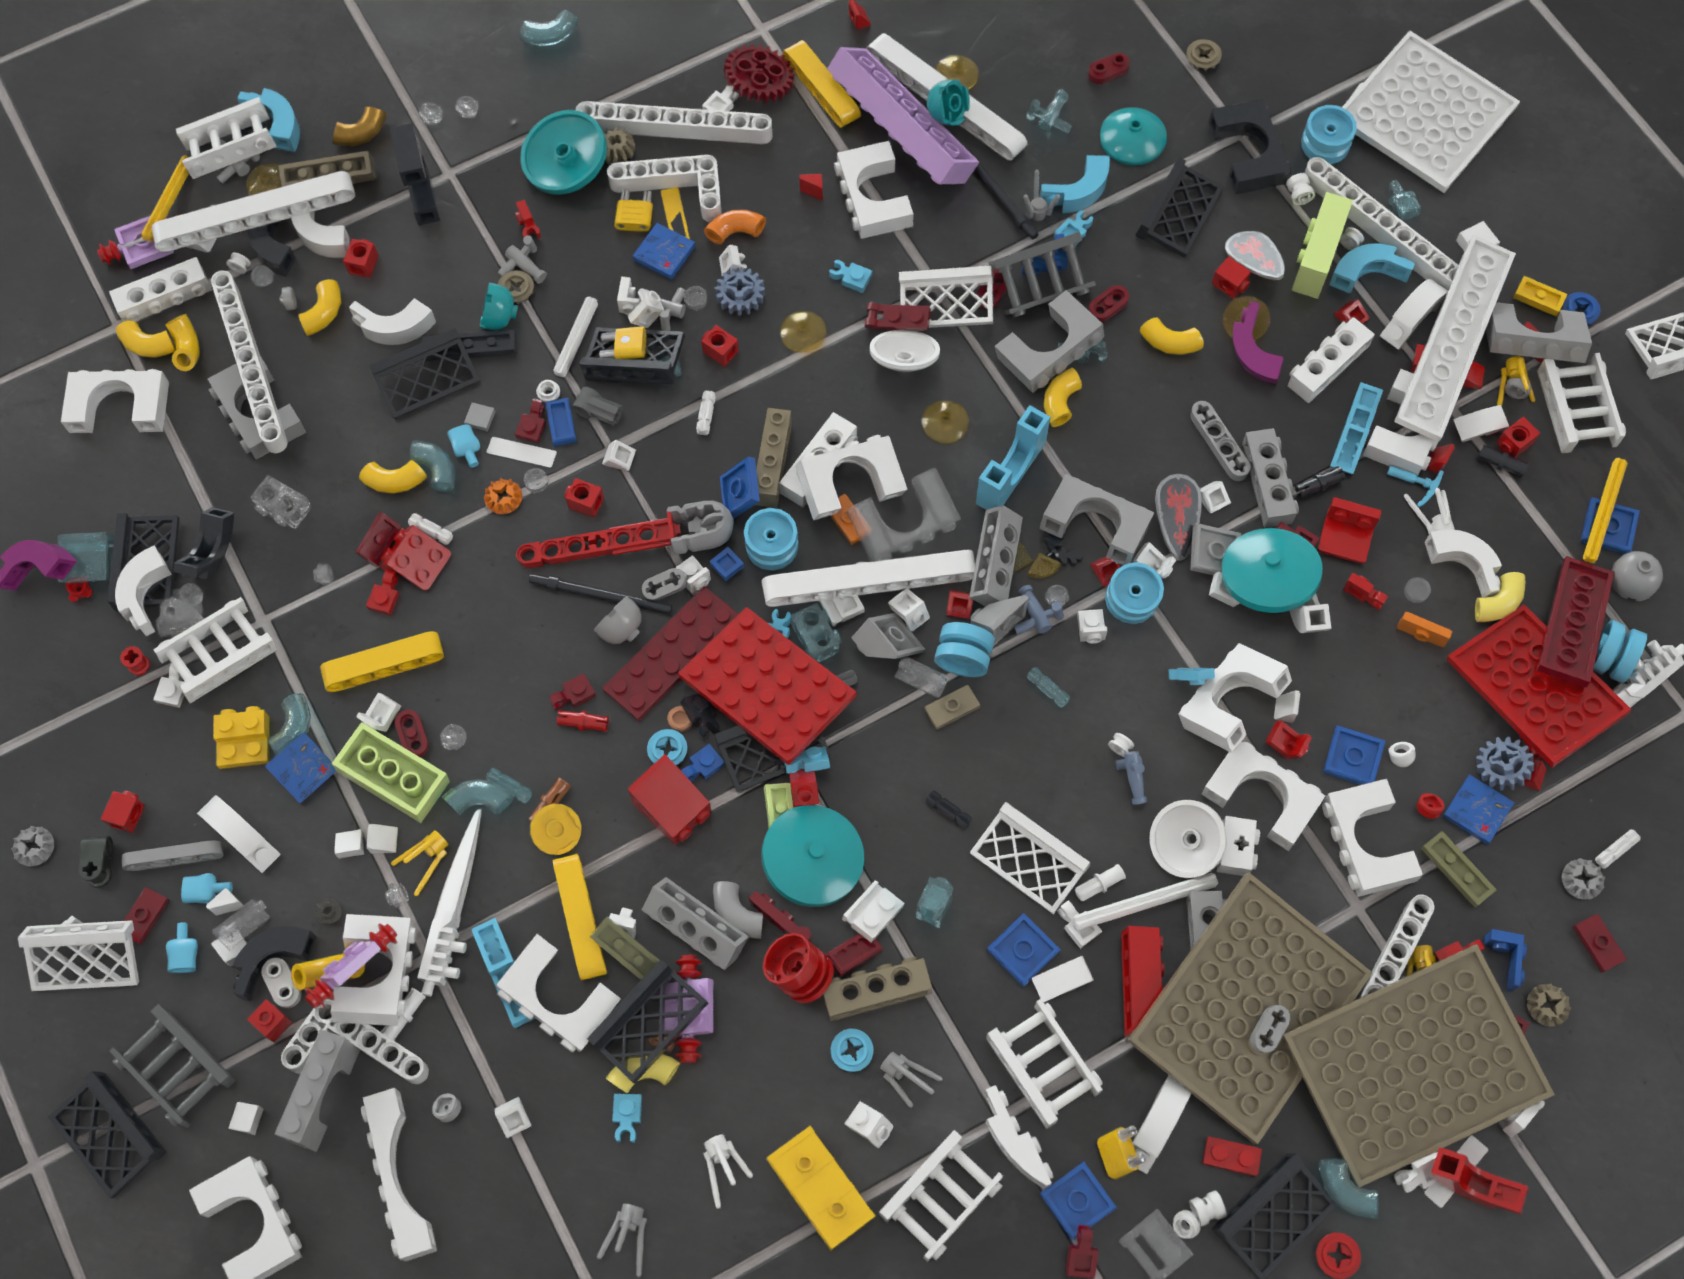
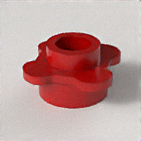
M87 576L74 577L66 583V589L70 593L68 598L71 602H77L81 598L92 596L93 590L89 587L90 579Z

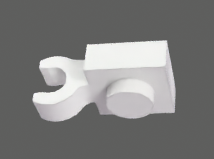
M727 86L722 93L715 91L702 105L703 110L730 111L734 107L733 102L739 97V94L732 91L733 86Z
M172 663L169 668V678L161 677L153 700L156 703L180 708L184 698L180 685L184 684Z
M1069 900L1057 910L1060 916L1069 922L1064 929L1080 949L1102 932L1098 925L1077 930L1073 924V918L1079 913Z
M1541 1101L1507 1117L1506 1119L1509 1123L1503 1131L1511 1138L1518 1134L1528 1125L1536 1113L1543 1108L1545 1102Z
M1437 1152L1412 1162V1170H1401L1395 1173L1396 1184H1402L1404 1191L1410 1192L1418 1185L1426 1189L1437 1181L1433 1178L1431 1171Z

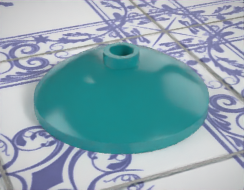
M1134 107L1123 108L1110 114L1104 120L1100 131V142L1104 151L1114 160L1127 165H1142L1155 160L1164 150L1167 140L1166 128L1162 121L1150 111Z

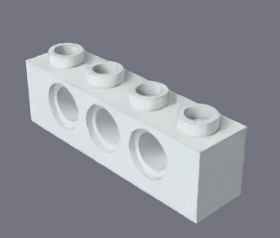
M197 257L109 291L122 321L137 322L144 317L157 314L164 309L182 304L184 301L194 297L202 296L212 291L201 264Z
M1354 317L1347 323L1342 322L1336 329L1334 336L1326 337L1320 344L1319 350L1316 352L1314 350L1311 351L1305 358V363L1301 366L1296 365L1290 372L1289 376L1291 378L1288 387L1307 403H1310L1370 346L1375 334Z
M833 412L779 482L780 494L804 508L807 500L795 466L803 455L814 453L815 455L823 454V451L828 448L837 447L838 450L845 448V445L850 442L857 441V426ZM830 442H838L839 444H837V445H830L829 443H830Z

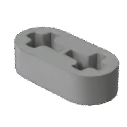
M669 569L645 580L642 585V593L648 599L661 600L683 590L687 586L688 576L680 569ZM674 574L681 576V579L678 580V585L667 583L674 579ZM652 584L663 586L656 590V595L649 592L652 589Z
M1274 1005L1264 1010L1250 1037L1251 1047L1256 1052L1269 1053L1277 1047L1290 1022V1014L1285 1007ZM1279 1012L1278 1018L1281 1022L1274 1023L1271 1026L1274 1021V1017L1271 1014ZM1269 1032L1266 1037V1041L1269 1044L1261 1046L1262 1041L1259 1039V1036H1265Z

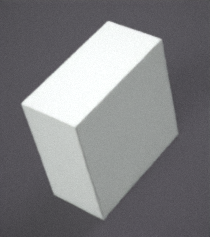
M1484 221L1460 232L1456 240L1464 251L1473 234L1496 245L1500 243Z

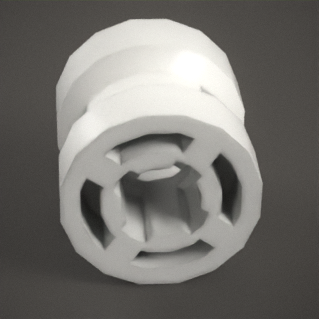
M1305 173L1296 174L1286 182L1288 190L1292 192L1291 197L1295 205L1306 204L1315 197L1314 190L1309 186L1310 181Z
M1216 1190L1207 1193L1203 1199L1197 1197L1189 1201L1192 1213L1200 1221V1227L1209 1224L1211 1219L1220 1220L1227 1216L1223 1201Z

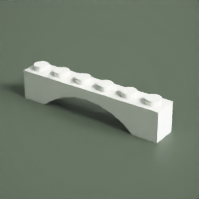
M392 1088L363 1097L364 1106L361 1107V1113L364 1122L369 1123L370 1132L367 1133V1139L370 1148H374L376 1159H373L374 1170L377 1175L381 1176L382 1180L379 1192L382 1201L387 1202L389 1212L385 1213V1219L388 1228L393 1229L395 1239L391 1240L393 1253L395 1256H399V1259L408 1261L436 1252L437 1247L431 1223L422 1218L411 1207L402 1192L397 1178L395 1163L396 1146L401 1128L406 1120L401 1094L397 1089Z

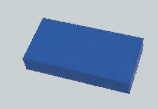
M569 398L545 402L553 446L577 442Z

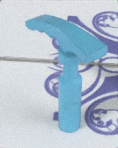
M1393 466L1389 467L1387 475L1411 483L1416 482L1422 484L1423 487L1429 488L1426 496L1417 504L1418 508H1420L1435 493V489L1438 488L1444 471L1440 470L1433 481L1429 478L1417 477V474Z

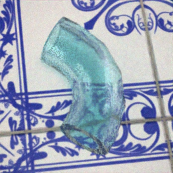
M561 10L557 17L548 23H536L526 20L520 30V40L539 46L552 45L566 39L576 29L579 22L576 16L567 10Z
M413 440L410 458L417 464L427 466L432 473L431 486L439 491H453L456 483L455 466L449 454L436 444Z
M302 693L292 694L281 703L285 713L284 725L279 732L268 738V742L276 756L300 734L304 732L307 735L309 732L311 714L308 702Z
M476 779L461 782L445 793L442 798L459 815L470 806L477 804L485 805L495 814H500L511 804L514 796L496 782Z
M1330 1158L1319 1161L1324 1188L1335 1204L1352 1215L1379 1219L1378 1190L1362 1189L1355 1185L1349 1178L1346 1160Z

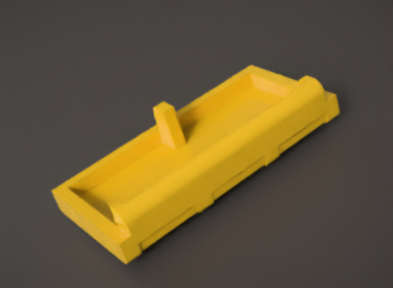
M811 1126L766 1158L830 1250H833L875 1218L873 1211L870 1210L855 1189V1186L844 1174Z

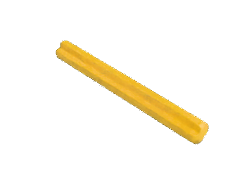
M184 155L181 157L141 233L144 241H154L152 225L166 218L189 175L182 160L189 158L188 156Z
M1616 458L1612 463L1583 555V560L1586 562L1595 563L1598 560L1628 464L1624 459Z

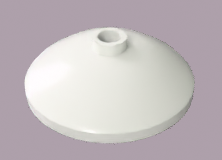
M893 330L882 333L871 341L870 354L876 362L888 369L899 372H913L925 369L936 362L940 355V347L936 340L924 333Z
M1180 800L1167 805L1158 813L1151 826L1150 847L1153 856L1163 869L1178 877L1194 878L1207 874L1218 865L1226 849L1227 836L1221 818L1211 807L1199 801ZM1192 834L1196 836V842L1194 844H1192L1189 840Z

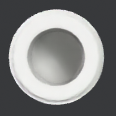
M1407 742L1393 744L1389 748V756L1393 764L1398 767L1410 766L1415 760V747ZM1404 749L1407 752L1396 753V750Z

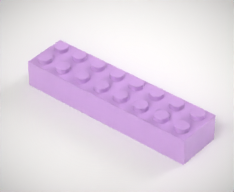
M840 47L827 68L833 75V79L842 84L847 89L846 92L861 103L862 109L870 112L875 117V122L883 126L889 132L888 135L898 141L903 146V150L917 160L919 167L927 170L932 175L931 178L934 182L940 185L965 184L979 164V161L942 124L932 119L928 110L867 49Z

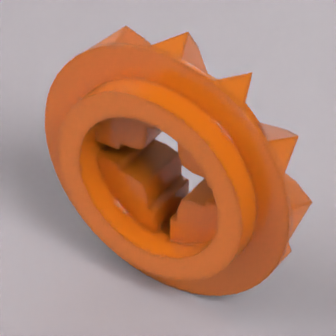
M500 478L499 481H491V485L485 488L483 498L490 511L496 514H508L516 510L521 504L522 491L519 485L511 479L504 480ZM506 490L507 496L509 497H503L502 500L499 501V496L497 494H502Z

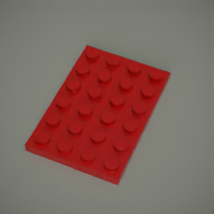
M1523 604L1516 611L1449 654L1447 661L1553 768L1626 717L1632 709L1594 672H1592L1591 681L1586 688L1537 671L1547 626Z
M747 607L678 672L680 679L788 766L857 697L855 690Z

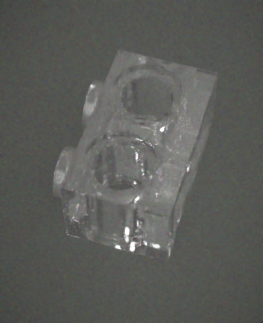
M269 475L265 477L250 497L256 505L254 507L255 510L264 516L269 514L274 517L273 519L283 527L288 525L293 529L297 528L312 508L306 496ZM274 496L273 499L267 501L268 498ZM294 507L291 511L286 512L288 508Z

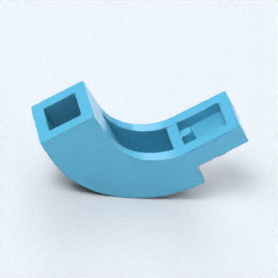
M264 88L261 95L253 92H240L237 98L240 104L257 97L262 101L269 113V118L273 119L269 133L276 143L275 149L295 152L300 139V128L289 102L279 93Z
M1087 155L1085 175L1081 180L1070 185L1042 184L1040 198H1043L1049 206L1056 195L1059 194L1060 199L1056 205L1062 206V213L1077 212L1089 207L1099 199L1105 189L1109 172V156Z
M1387 244L1362 245L1349 251L1340 260L1329 285L1351 294L1356 281L1362 275L1370 272L1383 273L1407 283L1415 263L1407 258L1394 255L1397 247Z

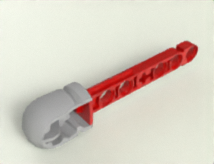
M701 501L684 504L682 508L679 506L668 507V518L550 539L541 544L540 542L527 543L518 548L516 556L523 567L534 568L544 566L543 563L552 565L672 545L675 554L678 555L686 553L688 549L696 552L722 546L732 535L734 522L730 511L722 503ZM688 522L689 533L692 535L677 537L681 535L680 524H675ZM646 530L654 533L650 540H642L641 534ZM626 534L630 537L626 544L617 543L620 535ZM598 540L603 541L600 548L596 546ZM586 541H588L590 544V550H588L587 545L585 543ZM573 543L582 544L581 550L576 553L569 551L570 546ZM557 547L558 553L555 556H546L547 549ZM527 551L535 553L530 561L522 560L523 554Z

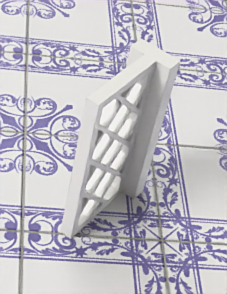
M991 266L899 272L900 305H906L907 303L908 305L916 306L923 298H926L932 304L930 306L931 312L936 307L943 313L939 320L932 321L930 319L929 328L993 324L994 280ZM978 285H987V292L982 298L973 292ZM955 287H962L966 292L957 300L950 292ZM933 288H939L943 292L936 301L927 295ZM906 290H917L920 295L911 303L906 298ZM969 295L978 301L970 310L962 304ZM946 296L955 302L947 311L938 305ZM982 304L988 310V317L978 318L973 312ZM959 306L966 314L961 319H954L950 314Z
M1684 313L1629 328L1625 333L1648 366L1646 373L1651 380L1684 370V340L1672 336L1674 331L1684 334V327L1677 325L1678 322L1684 321ZM1663 327L1670 329L1671 333L1667 335L1656 331V329ZM1636 334L1648 335L1650 339L1649 341L1639 339ZM1653 337L1666 341L1665 347L1651 343ZM1673 343L1682 346L1683 349L1676 351L1668 348V345ZM1648 349L1660 352L1662 355L1652 358L1648 353Z
M1007 802L1004 803L998 815L970 851L972 856L1053 915L1090 866L1089 861ZM1001 820L1010 826L1012 836L996 838L995 828ZM1013 829H1015L1016 831H1018L1020 834H1019V835H1014V830H1013ZM993 832V839H988L990 834ZM1025 837L1029 839L1032 851L1017 853L1015 839ZM1012 840L1014 854L999 856L997 842ZM994 842L995 857L985 858L978 853L983 844ZM1034 844H1036L1041 849L1035 850ZM1046 852L1050 854L1053 866L1038 868L1036 854ZM1033 855L1035 869L1020 871L1018 857ZM1015 857L1017 872H1004L1001 869L1000 860ZM1055 859L1061 862L1063 865H1056ZM997 860L998 867L991 861ZM1069 868L1076 875L1070 882L1059 883L1057 869ZM1054 870L1056 884L1041 886L1039 872ZM1036 872L1038 887L1026 888L1023 886L1021 875ZM1018 875L1019 882L1011 876ZM1067 886L1061 894L1060 887ZM1057 888L1059 898L1053 906L1043 900L1042 890ZM1039 890L1040 897L1034 894L1032 891Z
M133 921L27 926L18 937L19 947H24L31 990L43 991L137 985L139 977L131 935L134 931ZM113 943L125 944L126 953L122 957L109 948ZM93 944L102 952L94 958L83 948L86 945ZM60 946H68L76 953L70 959H67L57 949ZM41 947L49 955L42 961L34 955L33 948ZM104 953L117 961L112 969L98 961ZM78 954L91 963L85 971L72 962ZM51 956L64 964L59 972L46 964ZM121 964L129 970L130 977L122 978L113 971ZM95 966L106 975L103 979H95L87 972ZM68 967L80 977L75 981H69L61 973ZM42 969L51 975L53 979L50 982H39L37 972Z

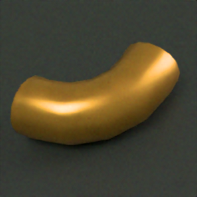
M366 106L362 118L357 123L349 125L337 122L332 144L355 147L368 143L379 134L386 120L387 113L380 109Z

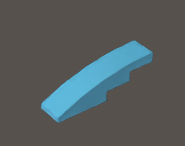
M1362 382L1359 384L1330 465L1331 468L1340 466L1343 472L1351 475L1354 474L1383 393L1382 389Z
M496 918L471 930L496 986L515 960ZM500 997L514 1029L531 1021L518 1011L520 1006L512 1000L509 1004Z

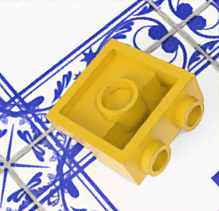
M251 706L246 708V712L236 713L233 709H225L221 711V715H214V740L217 742V767L219 769L268 764L270 762L269 715L265 710H261L257 706Z

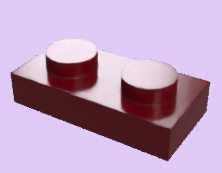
M378 513L355 553L371 565L378 566L381 562V556L390 547L401 525L385 513Z

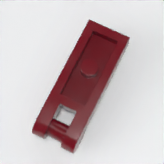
M867 303L866 311L868 312V318L865 319V328L929 331L930 306ZM877 314H883V319L877 320Z
M755 891L749 897L750 905L759 913H763V916L784 934H801L811 942L810 930L804 926L798 927L793 923L795 920L793 916L786 910L779 911L773 906L775 904L774 900L766 893L761 895Z

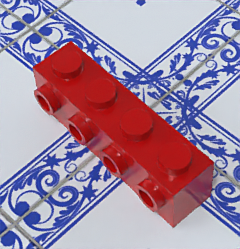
M1128 926L1121 932L1125 1037L1131 1036L1164 989L1162 988V978L1165 967L1164 963L1161 962L1163 937L1160 936V929L1157 927Z

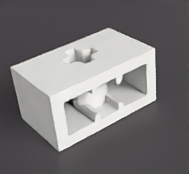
M1225 816L1223 824L1226 830L1227 843L1224 855L1217 865V872L1244 876V874L1250 873L1252 869H1256L1258 855L1254 854V845H1258L1260 830L1256 829V820ZM1236 843H1240V848L1243 849L1242 851L1238 850V846L1236 845Z

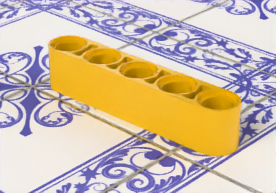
M803 40L783 51L785 61H790V67L794 68L793 72L840 128L861 116L855 101L840 83L833 79V75Z
M432 631L327 661L320 666L325 690L327 692H337L438 662L444 658V653L438 633Z
M579 854L553 860V866L579 977L583 981L605 975L607 970L601 946L590 938V935L596 929V923Z

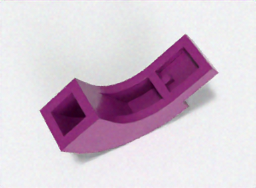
M1250 301L1249 307H1244L1241 321L1244 323L1234 322V350L1240 364L1248 373L1259 380L1277 385L1284 357L1266 353L1254 342L1252 334L1260 310V303Z
M35 540L18 542L1 555L5 564L0 569V589L15 591L28 573L36 566L45 577L64 580L77 561L65 548L56 544Z

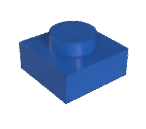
M729 547L710 560V566L725 582L744 568V563Z

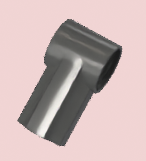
M589 387L582 388L572 405L573 411L584 418L592 416L613 426L618 423L623 410L621 405L602 398L597 391Z

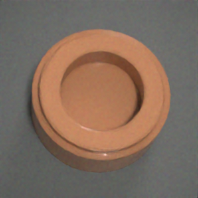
M682 706L673 708L668 714L667 720L672 730L682 733L691 728L693 723L690 722Z

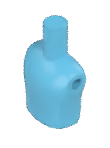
M466 424L449 430L447 435L455 456H465L471 468L478 466L479 463L474 452L480 449V443L474 435L471 426Z
M211 873L184 877L181 890L182 902L208 904L215 898L216 893H220L226 888L232 892V882L217 883L216 877Z
M178 923L177 939L170 940L166 944L167 971L170 973L196 971L198 943L195 939L188 938V923Z

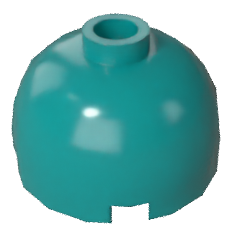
M942 80L929 91L927 97L928 112L932 119L942 125H959L965 120V118H962L965 111H969V92L966 86L961 85L960 80Z
M489 282L480 328L500 330L508 325L511 318H516L518 306L514 305V297L506 287Z

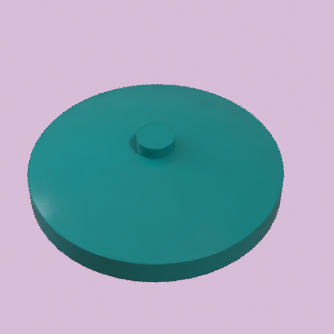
M563 110L550 114L539 121L524 140L521 149L523 172L537 189L545 193L560 195L574 192L587 185L602 168L607 154L606 136L597 121L584 112Z
M1264 528L1245 533L1230 544L1223 556L1221 572L1227 591L1239 603L1253 610L1279 613L1304 605L1316 594L1321 583L1323 568L1319 553L1305 538L1283 529Z
M803 805L784 812L771 824L763 840L761 860L768 881L780 895L802 906L822 907L841 900L857 884L864 866V849L858 832L840 813L823 806Z

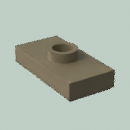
M966 685L925 706L924 710L935 729L938 730L979 709L980 704L969 685Z

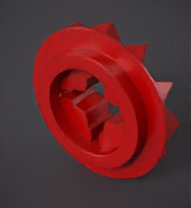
M1331 1233L1319 1241L1315 1252L1317 1265L1321 1267L1326 1275L1335 1279H1345L1356 1273L1361 1263V1252L1357 1243L1351 1237L1343 1233ZM1339 1244L1340 1254L1349 1257V1259L1340 1260L1337 1266L1335 1258L1327 1254L1336 1252Z

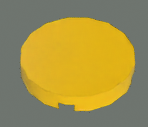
M550 804L542 807L535 813L530 823V835L533 843L541 851L548 854L561 855L569 852L577 845L581 836L582 825L578 815L571 808L563 804Z

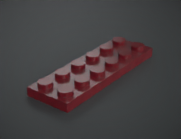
M1568 556L1565 557L1556 587L1537 671L1587 688L1592 677L1614 576L1613 571Z
M704 586L602 687L603 692L635 720L640 722L681 680L678 672L712 641L738 613Z

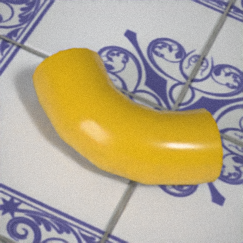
M327 279L317 284V303L312 309L299 314L300 322L307 336L326 328L337 316L341 305L340 287L337 281Z
M183 314L169 321L165 326L170 332L176 347V351L172 355L174 366L181 371H189L195 367L200 356L196 332L188 316Z
M1159 318L1148 320L1140 328L1141 335L1154 348L1167 354L1184 355L1199 351L1204 346L1203 338L1196 328L1182 332L1172 331L1166 328Z
M136 321L122 322L115 329L119 340L126 349L139 356L156 358L172 354L176 351L175 345L166 330L154 335L142 332Z
M1074 368L1065 370L1056 376L1045 391L1043 406L1046 415L1050 416L1049 423L1052 427L1061 426L1072 417V413L1067 406V399L1072 393L1082 388L1080 377Z
M413 460L395 470L384 469L376 462H371L365 465L359 474V480L366 486L377 492L391 494L408 491L427 478L423 469Z
M345 954L295 964L291 969L293 985L298 990L316 987L315 980H320L319 978L325 974L323 969L332 961L336 960L338 962ZM365 964L348 979L361 976L364 972Z

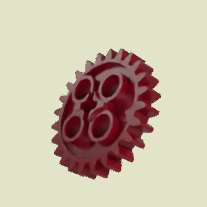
M752 43L750 48L742 45L741 50L736 47L734 52L730 51L729 57H726L723 69L725 73L724 79L728 80L727 86H733V92L740 91L739 97L747 95L748 101L755 98L756 103H759L760 99H763L765 103H768V99L776 102L777 97L783 99L784 94L788 95L789 90L792 89L795 74H793L794 68L790 67L791 62L784 61L785 55L778 56V50L771 52L770 46L763 49L762 44H759L758 48H755Z

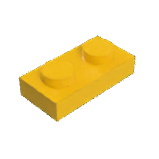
M1523 276L1513 298L1557 317L1567 294Z

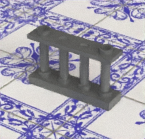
M1080 232L988 262L992 270L998 269L999 273L1002 272L1012 304V308L1004 310L1005 315L1012 314L1014 318L1026 314L1025 309L1054 300L1066 291L1063 289L1053 257L1055 255L1054 250L1062 248L1063 252L1066 251L1076 287L1067 289L1070 294L1076 292L1077 296L1090 292L1089 287L1095 286V281L1084 282L1074 249L1076 248L1075 243L1082 241ZM1038 255L1045 259L1055 294L1042 297L1032 262H1034L1033 257ZM1020 262V265L1024 267L1034 300L1022 305L1010 270L1013 269L1011 264Z
M158 1004L150 1011L157 1018L153 1021L155 1024L125 1053L114 1047L110 1052L115 1057L113 1063L123 1072L128 1070L168 1112L165 1117L175 1127L181 1125L188 1129L192 1124L184 1115L214 1086L221 1084L229 1088L236 1080L166 1008ZM169 1030L174 1035L171 1039L172 1042L147 1067L140 1071L132 1063V1060L162 1031L166 1032ZM186 1048L191 1053L188 1057L190 1060L158 1090L149 1079L179 1049L183 1050ZM204 1066L209 1072L206 1075L207 1078L175 1108L166 1097L197 1067L201 1068Z

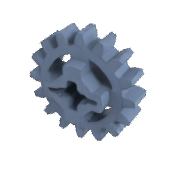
M742 267L739 268L738 272L731 268V274L729 275L723 273V280L718 279L717 287H715L717 303H721L723 310L729 308V314H732L735 310L738 316H741L742 311L750 314V308L757 310L758 303L763 304V296H765L764 281L759 280L758 273L752 275L750 268L743 272Z
M1497 737L1495 744L1487 741V749H1479L1480 756H1476L1477 773L1481 774L1483 782L1490 780L1491 788L1499 784L1502 791L1505 785H1509V788L1514 790V784L1518 783L1520 786H1524V778L1531 779V771H1534L1533 753H1529L1527 745L1520 747V740L1511 743L1510 737H1507L1505 742H1501V739Z

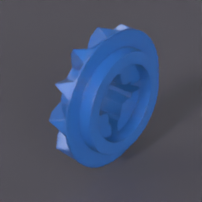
M1572 293L1566 297L1563 303L1562 310L1576 311L1577 307L1579 309L1586 308L1584 314L1587 324L1590 325L1600 315L1598 301L1587 293Z

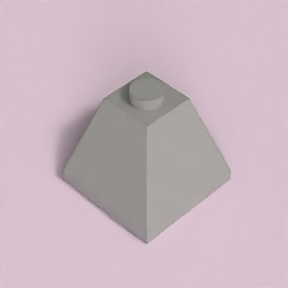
M1026 595L988 604L983 610L979 608L972 614L970 618L971 624L992 633L995 638L994 647L1014 628L1013 626L1025 618L1029 598Z
M896 613L868 618L852 636L858 650L868 657L896 659L922 653L925 650Z

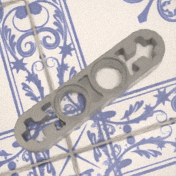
M1206 401L1196 402L1192 407L1190 417L1228 476L1235 481L1246 479L1250 471L1249 461L1213 407ZM1198 410H1200L1201 412H1206L1205 417L1203 416V414L1198 415ZM1216 427L1220 430V435L1212 436L1208 433V429ZM1229 446L1233 453L1225 455L1220 451V447ZM1235 466H1237L1238 468L1243 467L1244 469L1242 473L1240 470L1235 471Z
M212 840L128 852L122 855V869L139 871L220 859L224 856L223 842Z

